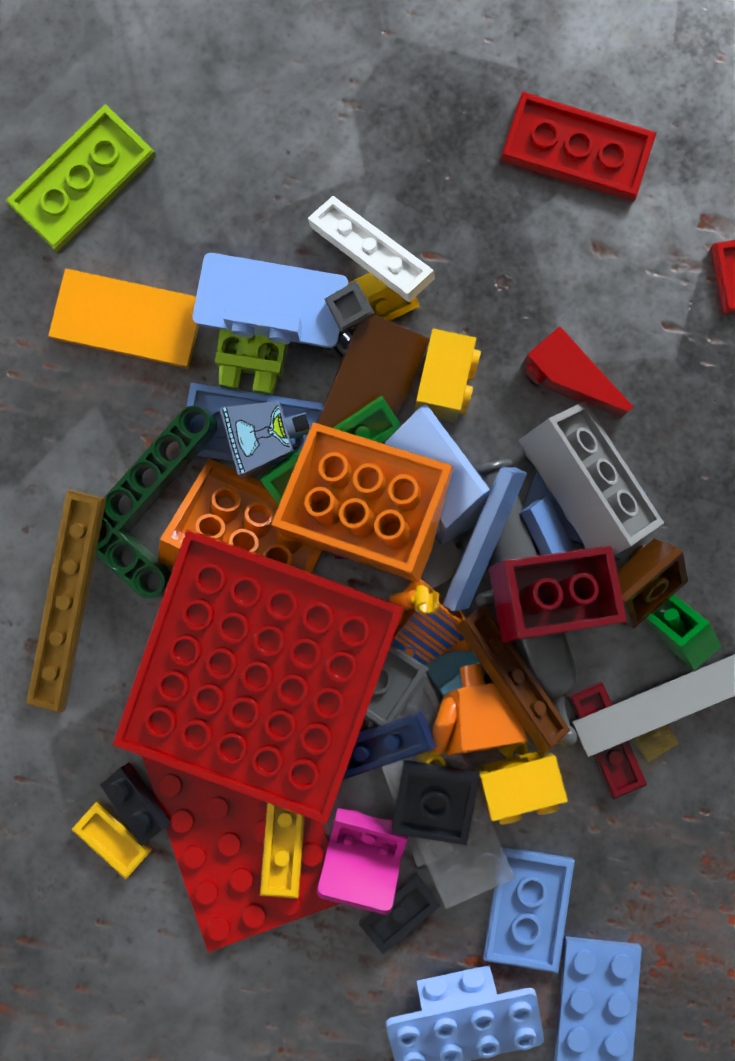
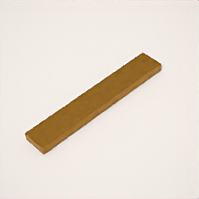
M75 490L66 491L26 701L28 705L61 713L66 709L106 498Z

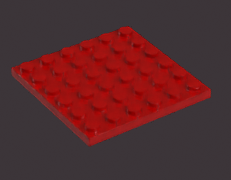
M186 530L112 745L327 824L404 607L196 531Z

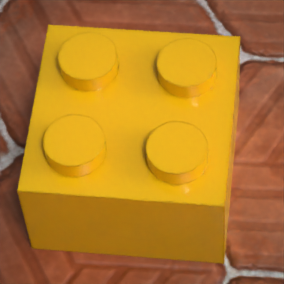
M432 328L415 412L421 406L427 404L438 420L456 424L459 414L466 415L473 386L466 384L467 380L473 381L481 354L480 350L474 349L475 337Z
M539 750L522 756H513L512 760L506 758L474 767L475 771L480 772L479 788L485 810L492 821L499 820L500 824L517 822L522 819V813L536 810L537 815L552 813L559 810L558 804L568 802L556 756L549 751L541 754Z

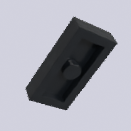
M130 762L120 767L100 784L141 846L171 824Z
M416 873L395 891L390 913L384 915L370 911L359 920V925L380 952L384 954L437 910L441 904Z

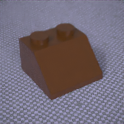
M654 538L646 546L640 545L631 553L629 561L619 569L616 568L627 619L626 623L633 629L636 628L688 582L684 554L678 547Z

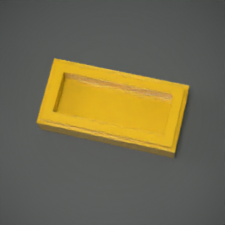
M100 800L96 801L71 829L124 879H127L153 850L147 843L141 846L129 827Z

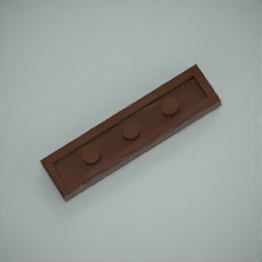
M485 604L458 623L456 627L541 754L548 752L571 730L511 642L502 643L499 623Z

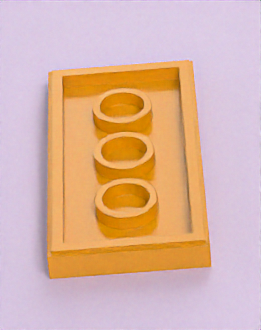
M65 268L48 337L52 340L189 369L199 325L193 320L196 296Z

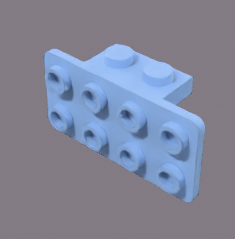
M208 253L203 259L193 320L199 326L228 330L232 334L241 337L251 338L253 335L268 337L270 341L281 344H289L292 341L333 348L338 343L340 329L324 298L347 286L348 280L345 276Z
M490 965L418 980L417 985L422 1011L391 1017L386 1021L394 1061H471L491 1058L517 1050H528L544 1042L535 990L525 988L497 994Z

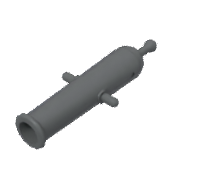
M510 459L498 460L474 467V469L491 491L500 468H513L514 462ZM519 494L490 558L489 567L504 560L539 556L535 542L521 515V511L524 509ZM493 590L478 594L476 604L479 607L485 604L487 607L495 605ZM565 633L511 642L571 730L558 744L565 748L572 747L577 741V733L569 723L565 708V696L574 688L576 666Z

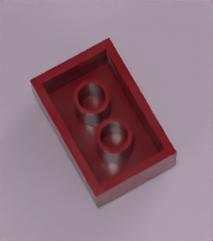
M612 545L509 559L489 567L502 643L608 627L627 622Z

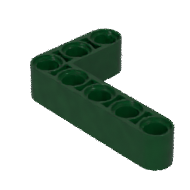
M192 405L184 408L104 497L106 498L102 523L107 529V535L103 541L98 540L96 556L134 592L143 598L150 599L164 596L172 572L167 566L158 562V558L133 536L129 530L215 435L218 425L215 416L199 406ZM201 414L204 417L205 426L199 433L194 434L190 427L191 420L196 415ZM176 441L180 446V454L178 458L170 461L166 450L169 444ZM151 468L155 472L156 479L154 484L147 488L143 484L142 478L144 472ZM126 495L131 501V509L124 515L120 512L118 505L120 499ZM125 547L130 548L134 556L129 566L124 565L121 561V552ZM152 571L157 573L160 578V586L156 591L151 590L147 585V576Z

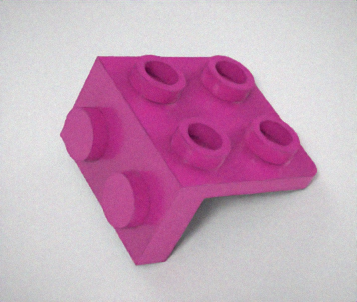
M337 808L317 889L318 896L325 900L384 915L390 913L393 906L401 858L409 836L392 834L393 820L391 819L383 820L364 815L357 810Z

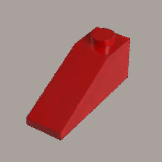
M560 326L529 352L523 361L526 366L524 370L528 377L537 385L542 383L548 390L581 403L585 401L588 406L622 418L633 408L632 404Z

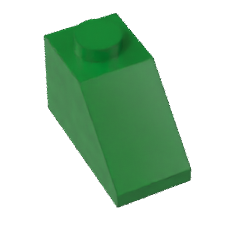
M675 594L644 620L669 650L693 670H696L722 647L710 622Z

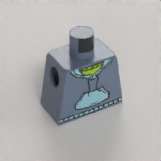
M279 401L220 408L236 470L242 480L269 469L293 455L294 449L291 439L307 435L310 431L305 412L285 418Z

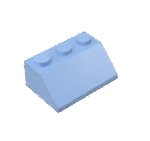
M425 404L385 442V445L453 465L452 476L436 532L437 539L441 544H444L476 526L490 489L427 404Z

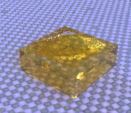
M668 724L632 739L647 762L652 761L679 744L678 739Z

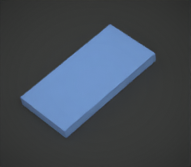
M191 383L187 407L192 405L199 406L211 412L218 424L215 435L195 457L234 463L220 412L221 407L279 401L285 418L305 412L311 428L312 423L317 422L324 403ZM201 414L196 415L190 424L192 432L194 434L199 433L205 426V420ZM308 434L291 439L294 453L303 448Z

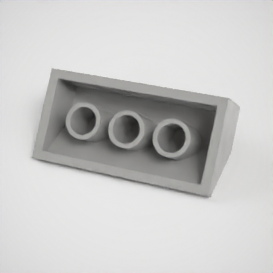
M585 401L548 418L518 440L525 451L526 457L534 464L543 478L546 488L554 495L561 506L567 521L573 525L584 542L585 549L612 545L613 555L615 556L664 524Z

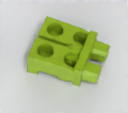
M220 329L218 352L215 358V363L219 367V385L223 388L240 390L242 373L253 374L255 377L252 391L254 393L273 395L277 380L283 379L289 344L270 341L268 337L253 335L251 338L241 337L232 334L231 331Z

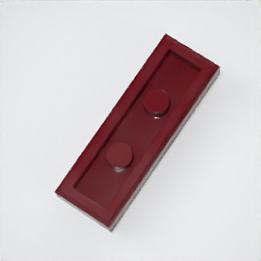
M598 682L567 696L577 720L613 705L603 682ZM629 741L593 755L612 799L647 786Z

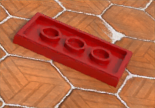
M522 91L500 161L634 202L638 195L657 132Z

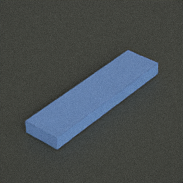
M512 467L500 468L443 601V606L452 611L470 607L525 480L526 472Z

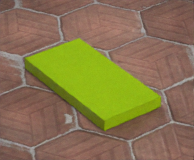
M104 104L5 202L58 253L157 155L113 110Z

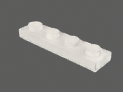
M334 196L308 217L309 225L313 230L409 303L435 280L433 269Z

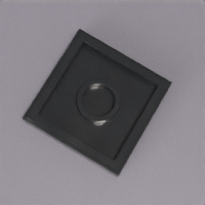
M403 759L391 833L467 846L480 781V772Z

